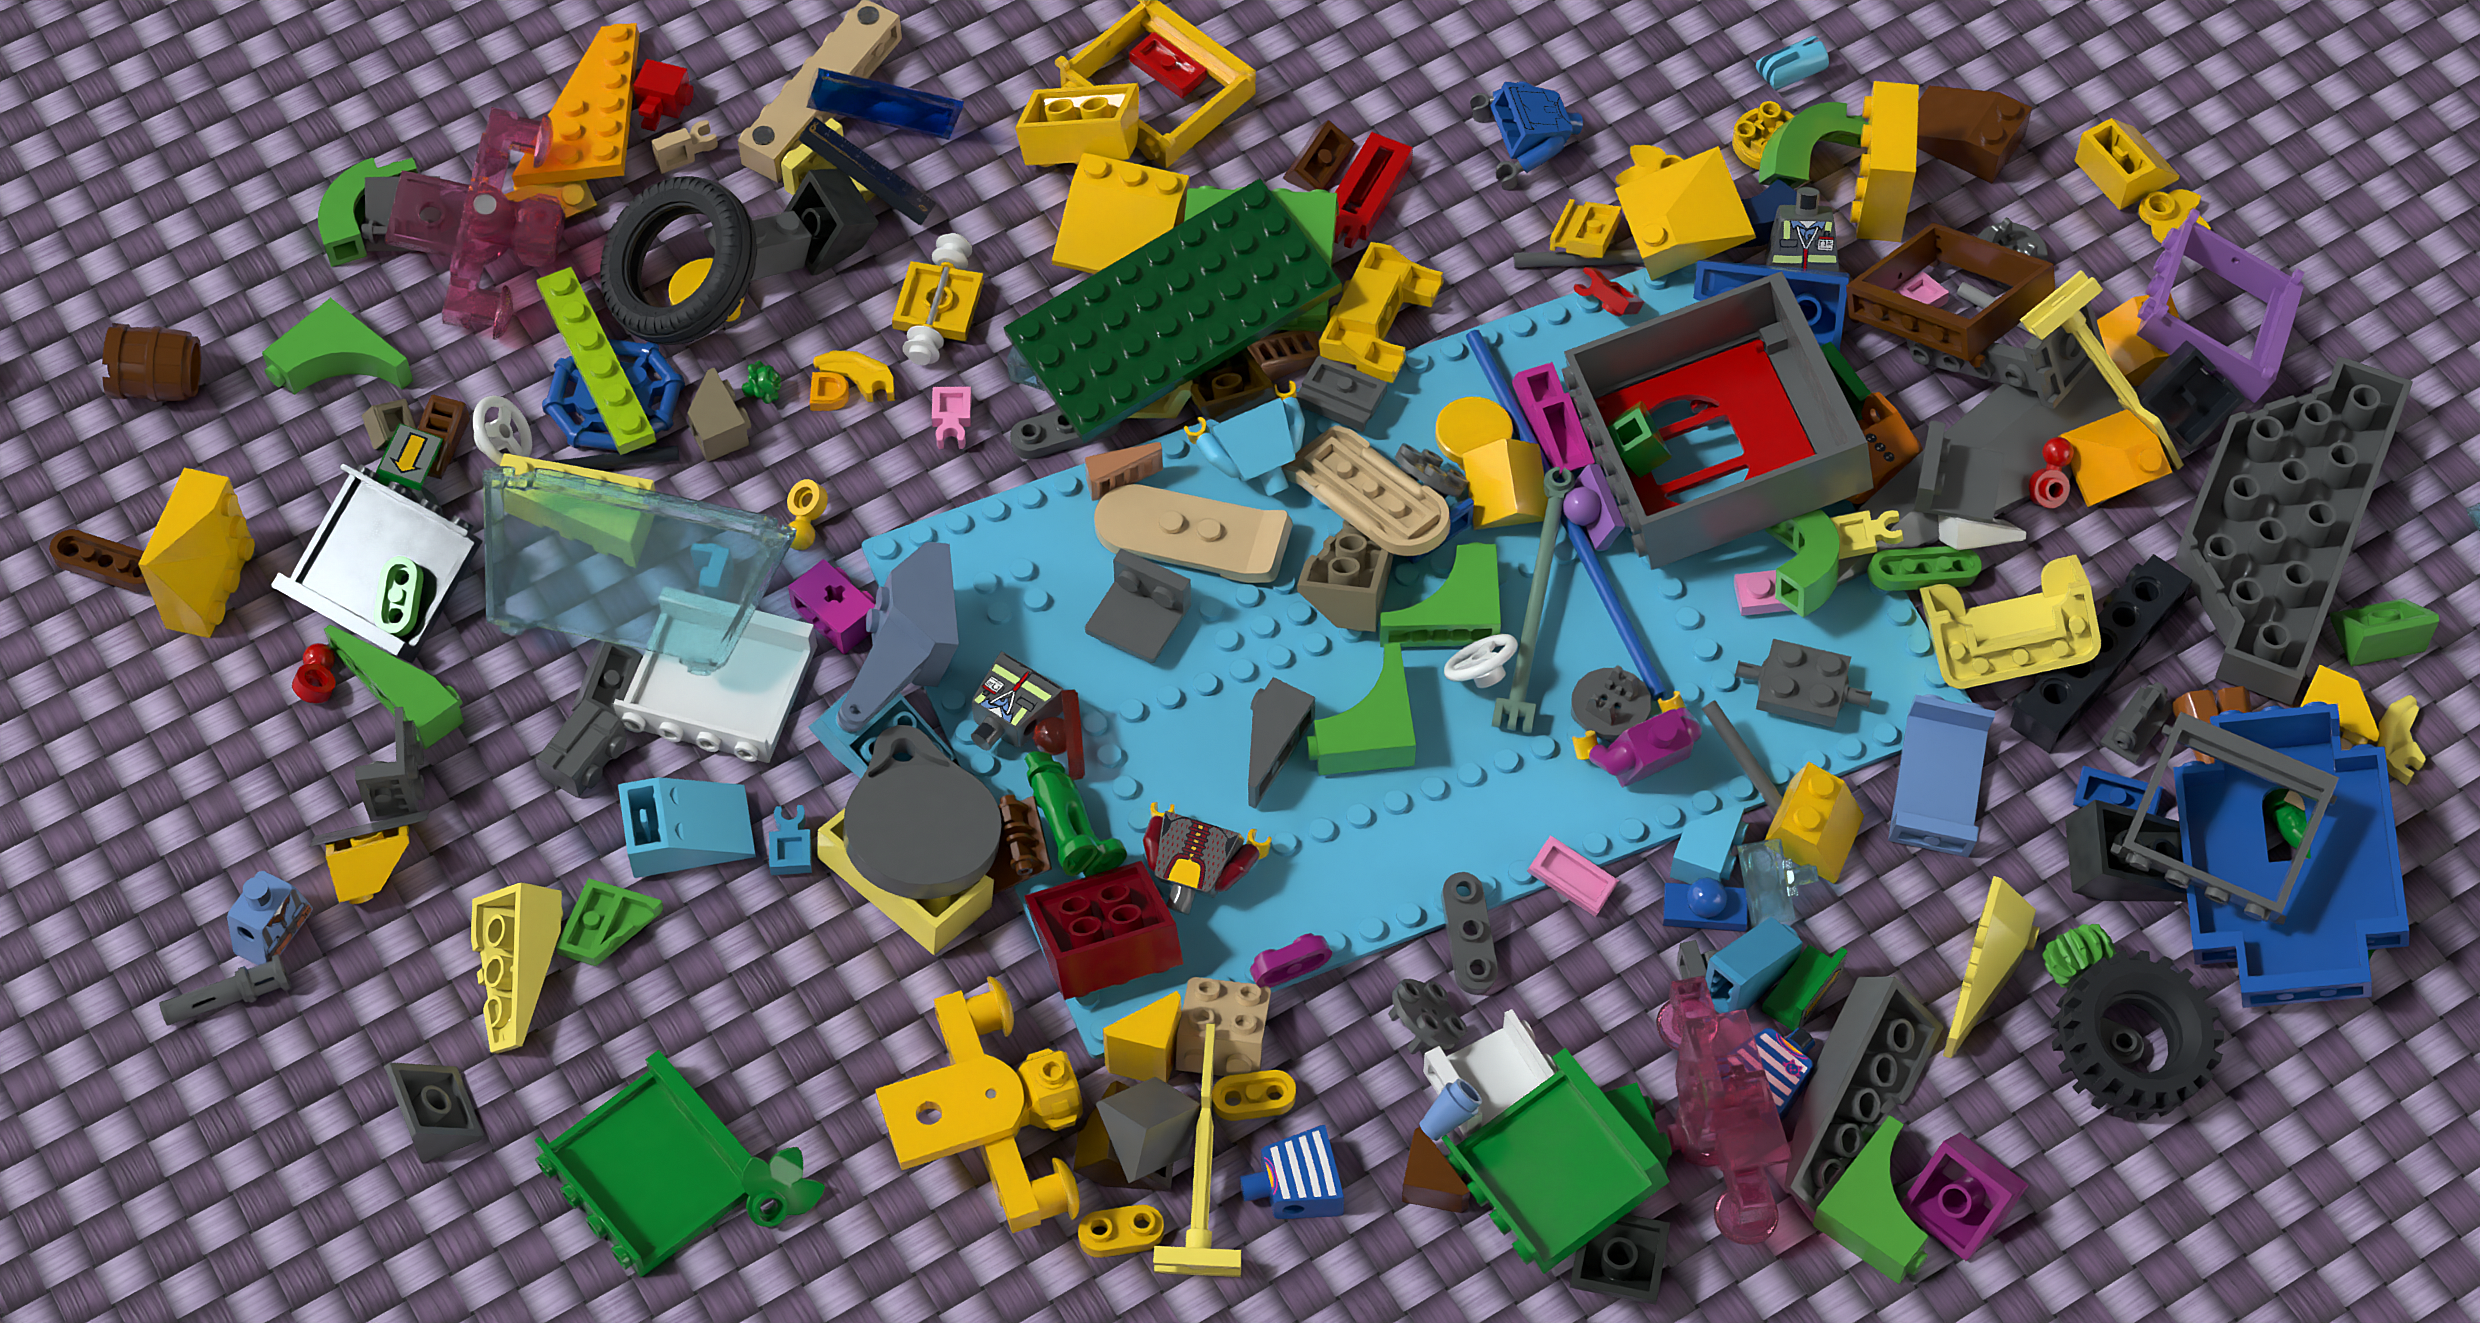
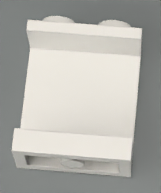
M1511 1009L1505 1012L1502 1029L1446 1057L1440 1046L1426 1052L1423 1072L1438 1096L1448 1082L1454 1083L1457 1079L1465 1080L1478 1092L1482 1099V1104L1477 1108L1478 1114L1458 1126L1465 1138H1467L1554 1075L1557 1069L1551 1057L1547 1053L1541 1054L1535 1045V1036L1530 1025L1525 1020L1520 1021Z

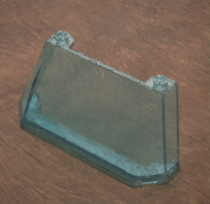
M495 466L483 470L482 475L487 623L500 625L499 631L507 634L521 635L524 629L541 627L679 657V662L688 666L687 672L695 675L709 676L711 672L727 664L794 541L797 529L790 525H782L781 529L778 528V519L770 515L557 470L534 468V472L529 471L516 475L514 467Z

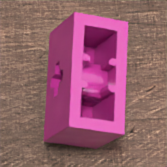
M822 559L788 586L791 607L809 624H813L814 628L843 655L872 633L866 630V617L869 608H874L876 601L867 591L863 590L860 592L852 585L851 579L840 567L834 568L825 559Z

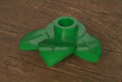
M798 1147L779 1151L770 1159L768 1164L764 1160L752 1156L745 1165L741 1182L744 1190L749 1195L746 1203L747 1213L755 1224L771 1227L780 1224L787 1215L805 1214L822 1196L825 1188L823 1183L802 1178L803 1156ZM766 1199H774V1203L769 1209L763 1210L760 1208L761 1203Z

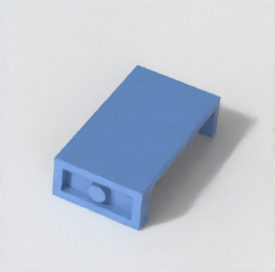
M1915 695L1907 715L1888 841L1969 857L1977 842L1979 827L1974 826L1987 733L1995 718V711L1984 709L1983 706L1977 703L1960 704L1945 701L1938 695Z

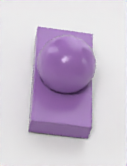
M1588 464L1575 480L1574 489L1566 495L1563 503L1564 514L1570 522L1586 526L1595 550H1607L1626 526L1600 464Z

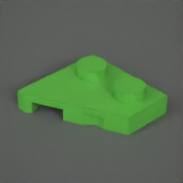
M588 878L556 945L557 954L597 966L661 914L663 910L662 900Z

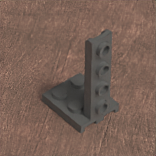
M2089 301L2080 311L2086 318L2085 324L2105 350L2091 301ZM2061 325L2043 340L2033 335L2023 346V349L1994 342L1979 353L1985 356V363L1978 368L1973 367L1969 361L1906 338L1913 362L2037 391L2041 406L2053 409L2094 364L2072 333H2067Z

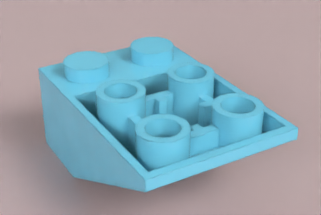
M849 691L808 726L829 752L859 778L863 777L869 766L879 734L887 728L897 725H908L921 730L951 761L956 758L955 754L901 693L857 732L843 730L838 725L836 719L838 711ZM898 753L892 756L895 760L900 762H906L912 759V757L906 753Z
M661 777L618 784L627 853L634 878L756 857L745 785Z

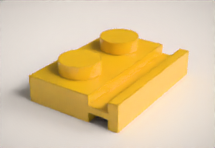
M1569 199L1550 237V250L1555 251L1557 247L1566 248V253L1577 254L1584 258H1603L1621 221L1622 207L1587 201L1582 206L1576 205L1574 199Z

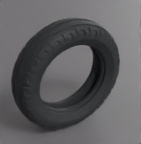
M694 176L673 177L663 180L638 194L629 202L630 205H627L617 217V222H614L607 236L608 241H605L603 247L600 279L602 293L609 310L627 331L648 342L676 345L689 343L706 336L721 326L728 319V316L734 313L741 303V298L743 299L751 284L750 280H752L754 275L755 261L757 260V237L754 224L747 209L726 187L712 180ZM689 214L706 215L711 221L716 235L715 255L706 278L696 291L682 302L670 307L651 306L642 290L641 275L644 259L652 242L674 220Z

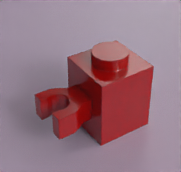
M646 59L633 85L639 109L638 113L640 116H644L641 128L655 132L661 115L679 119L684 106L690 105L694 87L690 84L687 68Z

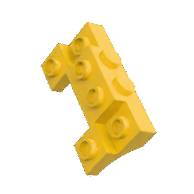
M1370 242L1352 279L1345 282L1339 304L1334 305L1331 309L1329 323L1319 340L1320 356L1329 360L1356 365L1357 371L1385 382L1394 383L1406 359L1405 347L1383 340L1403 302L1432 307L1444 283L1443 272L1412 262L1391 245Z

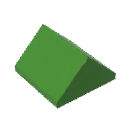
M2402 598L2330 613V620L2348 662L2352 667L2425 652L2439 623V615Z

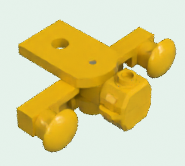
M987 977L989 992L964 999L962 990L933 999L935 1014L949 1051L950 1066L875 1089L901 1171L979 1146L1000 1207L1003 1206L1012 1233L1040 1225L1041 1220L1067 1212L1070 1219L1074 1220L1079 1212L1080 1196L1076 1180L1069 1167L1061 1159L1052 1158L1055 1173L1029 1181L1014 1140L1021 1127L1031 1124L1042 1129L1050 1128L1053 1131L1075 1125L1077 1119L1083 1114L1079 1085L1067 1053L1061 1050L1054 1052L1048 1048L1029 1054L1016 1073L1003 1061L987 1054L984 1055L978 1036L1002 1029L1005 1037L1011 1034L1014 1026V1012L1010 997L1002 983L995 977ZM926 1109H935L941 1113L939 1121L931 1125L923 1124L917 1118Z

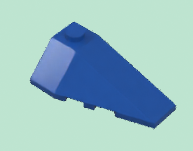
M1698 260L1693 298L1698 301L1782 271L1819 346L1831 341L1840 352L1847 298L1846 285L1849 283L1850 273Z

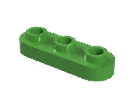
M1951 546L1882 550L1873 556L1867 568V575L1876 587L1885 591L1916 590L1938 584L1964 587L1971 585L1976 580L1981 571L1982 562L1973 550H1956Z

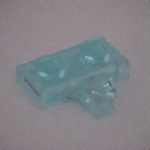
M1779 838L1737 846L1751 926L1756 927L1771 916L1779 923L1796 920L1792 897L1798 895L1797 886L1819 882L1816 865L1811 866L1807 864L1793 867L1792 859L1784 858L1782 841Z

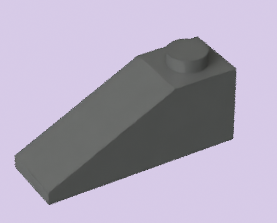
M1274 677L1265 690L1260 688L1256 692L1250 709L1253 711L1248 778V805L1255 809L1315 719V697Z

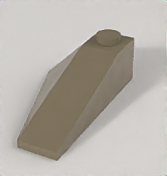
M1344 519L1343 528L1334 537L1328 536L1323 542V549L1317 556L1311 554L1305 561L1297 584V591L1337 628L1376 632L1394 554L1384 550Z

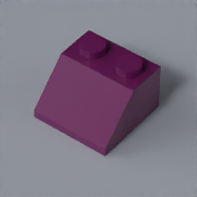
M1959 1132L1942 1142L1900 1205L1911 1219L1962 1259L1968 1261L2006 1219L2029 1185Z

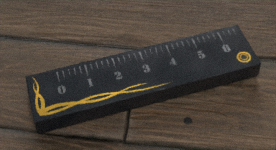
M816 117L812 119L798 138L804 145L918 225L923 224L936 205L935 201Z

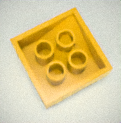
M1874 81L1871 96L1864 95L1862 118L1869 119L1868 125L1863 124L1861 147H1867V154L1861 155L1859 176L1864 178L1857 177L1855 200L1859 201H1852L1850 223H1857L1856 238L1901 242L1916 174L1919 85Z
M184 467L138 565L166 629L210 638L215 626L219 625L224 618L225 604L230 593H234L238 588L240 572L245 561H249L253 555L255 542L250 535L246 518L243 516L238 503V496L233 490L229 477Z

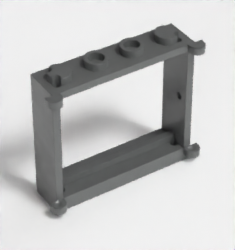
M2180 712L2173 728L2164 725L2161 734L2168 737L2122 846L2113 843L2110 852L2118 857L2126 858L2125 862L2131 864L2136 869L2149 871L2150 868L2166 874L2164 879L2176 886L2188 888L2190 884L2205 891L2204 896L2216 903L2228 905L2230 901L2245 908L2244 913L2251 918L2260 919L2265 922L2269 920L2275 924L2283 925L2286 920V916L2282 915L2283 909L2327 805H2334L2337 796L2332 795L2339 777ZM2176 743L2317 801L2275 901H2271L2134 842Z

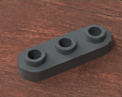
M1060 410L1022 420L1015 424L1010 432L1011 448L1017 456L1023 459H1036L1110 437L1118 432L1121 422L1083 443L1071 425L1062 426V424L1069 422ZM1031 433L1035 434V435H1033V436H1031V437H1026V436H1025V435L1031 434Z
M1458 872L1447 878L1441 891L1444 919L1456 983L1466 993L1479 995L1492 988L1497 978L1498 967L1482 883L1473 874ZM1460 886L1469 889L1470 895L1466 897L1460 896L1456 888ZM1471 925L1476 928L1477 934L1469 936L1464 932L1463 927ZM1480 965L1484 969V974H1473L1470 966Z

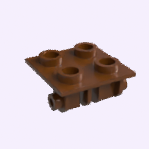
M1005 795L1000 798V805H998L1001 816L999 849L993 865L985 874L994 879L993 895L1052 870L1034 795L1021 801L1016 800L1015 795Z

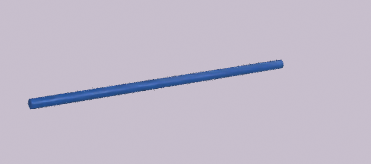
M1470 331L1466 335V339L1500 405L1510 416L1513 430L1518 440L1538 444L1480 331ZM1540 448L1545 477V474L1551 468ZM1562 507L1560 521L1652 699L1657 701L1659 698H1665L1668 693L1582 527L1570 522L1564 514V508Z

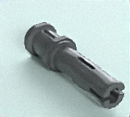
M277 954L272 956V961L249 969L245 966L240 967L238 971H235V976L161 1001L159 1006L164 1021L169 1026L243 999L245 1002L249 1001L252 1003L257 1001L259 995L279 988H282L284 991L291 989V984L282 958Z

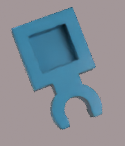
M797 805V816L794 819L786 820L783 818L781 806H776L774 819L779 831L769 832V868L771 875L812 873L810 829L802 830L806 825L804 807Z

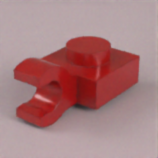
M1585 267L1583 269V272L1591 277L1592 283L1589 288L1583 284H1575L1573 288L1577 294L1597 297L1603 302L1602 307L1607 312L1618 317L1639 313L1645 302L1619 283L1606 279L1600 270L1593 267Z

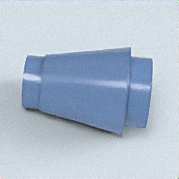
M1457 1079L1454 1083L1448 1082L1420 1121V1127L1429 1138L1438 1141L1442 1136H1445L1477 1115V1108L1482 1104V1099L1478 1092L1465 1080Z

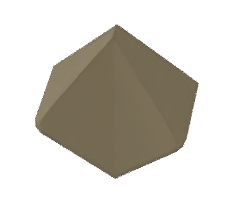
M406 399L373 405L361 415L374 449L384 448L389 445L399 423L417 429Z

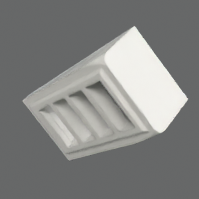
M1938 515L1940 534L1938 539L1956 550L2019 542L2026 539L2025 531L2005 520L1993 518L1992 523H1983Z

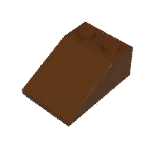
M1929 85L1918 100L1917 149L1992 184L2025 137L2032 107L2000 92Z

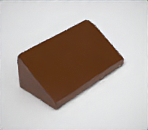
M1327 120L1313 132L1284 174L1283 179L1309 192L1316 189L1324 190L1355 145V142L1331 121Z

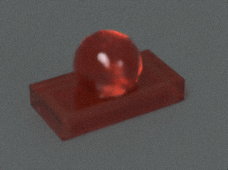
M1075 689L1062 690L1064 720L1060 717L1043 719L1036 726L1033 739L1039 751L1049 753L1051 756H1058L1067 751L1069 776L1073 780L1083 779V776H1085L1078 692Z

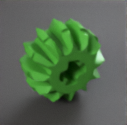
M2082 924L2076 929L2070 928L2068 932L2057 935L2056 940L2047 944L2042 956L2049 975L2053 977L2060 987L2068 988L2098 960L2103 957L2109 960L2116 954L2111 937L2107 935L2099 924Z

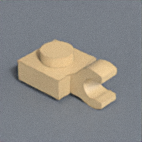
M708 120L695 123L690 133H688L686 128L651 140L656 165L661 174L695 161L694 154L710 151L718 146L715 133L703 136L711 133Z

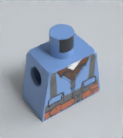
M265 871L257 872L253 878L244 883L243 893L227 915L234 954L256 965L272 961V956L280 955L310 915L313 907L298 889L290 883Z

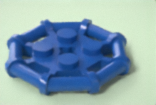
M608 339L615 355L638 358L634 363L621 361L619 363L654 433L657 434L662 430L669 431L674 425L672 418L680 391L685 387L684 377L677 374L660 353L658 344ZM572 356L566 359L559 358L554 363L556 370L547 398L542 401L543 412L550 415L567 437L568 445L574 448L587 446L618 451L610 434L593 432L594 430L609 431ZM650 365L662 380L652 382L648 378L646 370ZM568 380L577 384L573 397L563 398ZM663 395L659 410L654 411L651 409L654 398ZM577 411L579 415L583 416L584 421L581 425H576L568 413Z

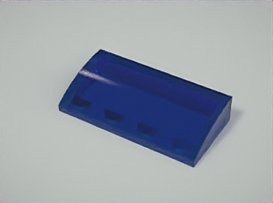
M817 67L810 83L806 108L949 140L963 109L964 101Z

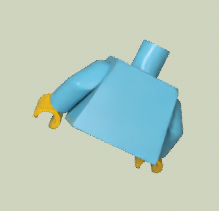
M1289 381L1290 392L1280 393L1275 384L1277 399L1212 427H1208L1203 417H1198V421L1202 426L1200 431L1190 432L1187 426L1184 427L1189 441L1198 446L1210 464L1231 478L1241 477L1243 481H1247L1259 475L1268 496L1288 488L1289 485L1280 466L1296 459L1295 453L1302 446L1305 419L1296 398V384L1294 381Z

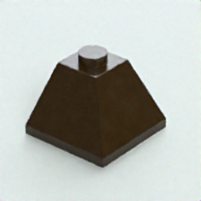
M1114 1081L1109 1085L1099 1101L1130 1087L1119 1081ZM1095 1106L1078 1132L1073 1171L1105 1187L1158 1191L1171 1189L1174 1162L1128 1183L1099 1110Z

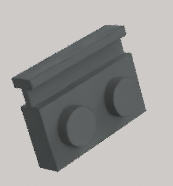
M1318 355L1304 378L1302 387L1299 392H1296V398L1300 407L1364 432L1366 423L1372 418L1387 392V382Z

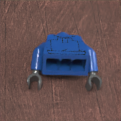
M1525 81L1517 83L1504 82L1501 89L1493 91V96L1489 97L1485 93H1476L1470 100L1474 121H1487L1493 112L1510 158L1518 159L1516 163L1503 161L1496 168V179L1504 175H1510L1501 182L1503 190L1515 188L1518 184V174L1522 171L1528 173L1559 154L1570 135H1578L1583 127L1581 114L1567 112L1559 93L1554 90L1535 87Z

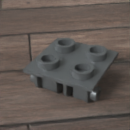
M440 176L365 177L366 224H362V237L366 239V252L441 251Z

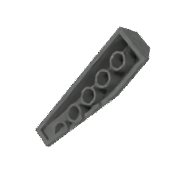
M1858 977L1822 1049L1810 1078L1791 1143L1784 1187L1810 1212L1817 1211L1818 1206L1845 1173L1844 1168L1852 1159H1856L1866 1146L1865 1142L1874 1131L1880 1128L1896 1104H1903L1910 1096L1943 1028V1025L1896 977Z

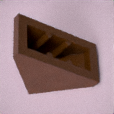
M1421 1127L1416 1128L1413 1133L1403 1182L1402 1202L1463 1213L1469 1207L1470 1190L1432 1139L1423 1132Z

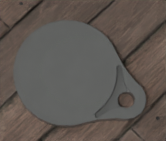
M897 725L887 728L879 734L869 766L858 785L852 791L844 813V847L851 863L865 879L884 891L906 898L935 899L947 897L966 890L977 883L993 865L999 849L1001 834L1000 811L993 795L980 780L947 758L932 743L928 736L917 728L908 725ZM898 753H906L909 754L912 757V759L910 761L900 762L895 760L892 756Z

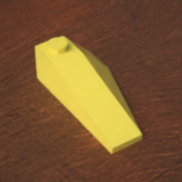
M520 882L472 899L471 943L473 951L480 952L482 968L477 972L479 985L486 986L488 996L483 1012L491 1053L499 1054L523 1046L561 931L563 909L561 907L562 891Z

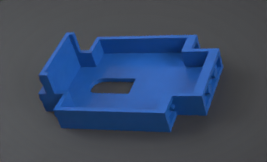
M2317 701L2308 703L2303 707L2288 709L2282 706H2269L2261 711L2243 713L2239 710H2228L2220 713L2218 716H2210V724L2337 776L2339 779L2332 795L2337 796L2335 804L2327 805L2310 845L2311 859L2304 860L2283 909L2282 915L2286 916L2283 925L2275 924L2269 920L2265 922L2260 919L2251 918L2244 913V907L2230 901L2228 905L2216 903L2204 896V890L2189 884V887L2186 889L2195 965L2237 961L2243 1008L2372 997L2368 950L2409 946V925L2385 747L2361 744L2352 747L2350 750L2342 751L2338 703L2327 704ZM2215 758V763L2206 764L2202 761H2191L2180 767H2173L2184 864L2271 901H2275L2292 860L2268 861L2262 806L2265 797L2270 792L2286 788ZM2298 794L2303 800L2306 823H2308L2317 801Z

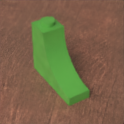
M331 297L262 351L267 366L264 371L269 380L277 387L283 385L294 395L313 383L339 375L360 374L386 380L402 390L413 381L407 358Z
M1472 542L1457 545L1453 569L1444 584L1433 595L1409 608L1392 612H1381L1380 647H1384V644L1400 642V647L1468 646L1483 638L1500 634L1501 616L1496 544Z
M1400 642L1384 644L1381 674L1373 689L1362 701L1338 715L1314 720V736H1307L1309 760H1317L1319 775L1415 766L1416 741Z
M1889 1115L1818 1206L1813 1226L1899 1285L1908 1272L1915 1276L1925 1263L1928 1254L1924 1252V1248L1929 1235L1911 1221L1894 1193L1890 1177V1156L1899 1142L1904 1124Z

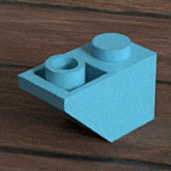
M1737 803L1687 823L1673 856L1670 877L1689 884H1693L1698 879L1706 877L1716 879L1721 882L1722 878L1729 880L1736 861V857L1731 855L1733 846H1742L1749 823L1742 822L1745 806Z

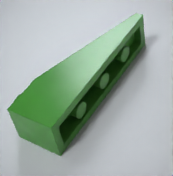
M332 625L324 628L330 648L385 708L395 717L394 708L403 707L407 720H414L417 741L422 742L425 750L464 723L459 708L463 702L450 685L443 687L434 676Z

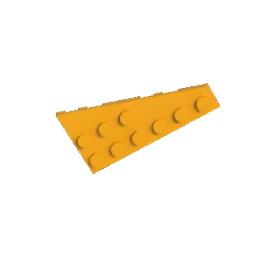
M637 23L613 24L600 28L511 177L515 187L624 176L640 36Z

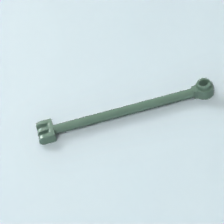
M1560 466L1549 470L1544 477L1543 487L1548 497L1510 697L1509 699L1496 698L1492 727L1500 728L1503 719L1502 714L1510 715L1507 729L1516 730L1518 717H1524L1523 732H1532L1536 704L1525 702L1562 507L1566 495L1574 489L1575 485L1574 475L1565 467L1562 472V478L1565 480L1563 483H1557L1553 480L1558 479Z

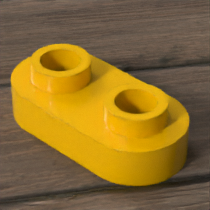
M1267 1070L1226 1076L1217 1081L1212 1090V1106L1219 1117L1228 1121L1281 1115L1288 1112L1296 1100V1084L1288 1073L1281 1070ZM1277 1092L1282 1097L1279 1100H1271L1268 1098V1095ZM1230 1098H1237L1240 1100V1103L1231 1106L1226 1101Z
M1143 1204L1089 1213L1081 1220L1078 1227L1079 1244L1082 1250L1088 1255L1097 1258L1151 1250L1161 1242L1164 1235V1221L1160 1212L1152 1206ZM1139 1220H1146L1150 1225L1140 1229L1135 1226V1223ZM1098 1226L1107 1229L1103 1235H1096L1092 1230Z

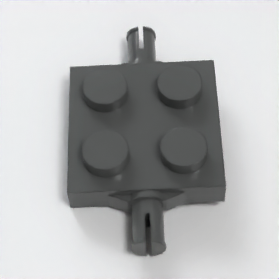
M1773 639L1769 656L1762 666L1739 660L1735 677L1758 681L1759 696L1756 705L1757 710L1834 728L1838 712L1845 702L1868 708L1872 691L1849 687L1847 673L1851 656Z

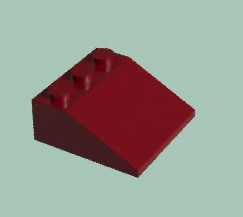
M1142 860L1024 895L1053 978L1064 1000L1084 997L1091 992L1103 988L1123 985L1130 980L1153 973H1163L1172 967L1184 964L1176 923Z

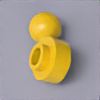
M809 479L796 483L790 490L787 499L788 509L796 516V519L788 524L784 537L789 547L799 551L808 549L814 543L816 535L814 527L810 523L824 512L828 503L826 489Z

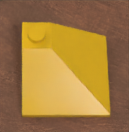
M1719 146L1615 188L1651 280L1756 238Z

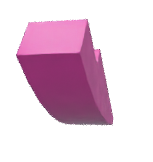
M1553 362L1518 372L1512 381L1513 387L1529 425L1553 468L1560 466L1559 476L1562 475L1564 467L1572 472L1585 468L1588 464H1595L1569 392L1564 393Z

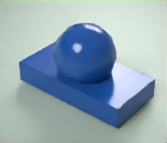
M1709 877L1700 878L1692 885L1665 883L1663 926L1746 931L1748 888L1724 887L1718 880Z

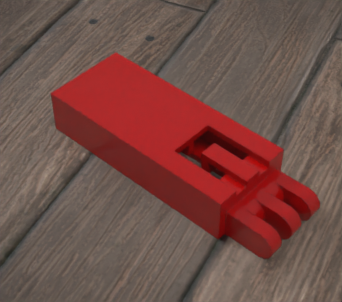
M1374 132L1370 133L1335 191L1338 198L1339 216H1336L1334 243L1339 244L1344 234H1347L1344 247L1349 249L1354 247L1358 238L1366 241L1412 164L1413 147ZM1349 202L1361 206V208L1352 205L1350 212L1345 211Z

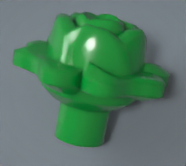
M760 360L756 361L755 364L748 365V382L742 384L744 395L748 398L756 395V397L762 398L765 404L778 400L779 395L777 391L781 388L780 374L774 370L773 366H765Z

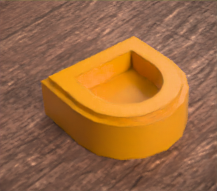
M812 372L810 410L833 411L844 407L850 397L849 386L845 377L832 372Z

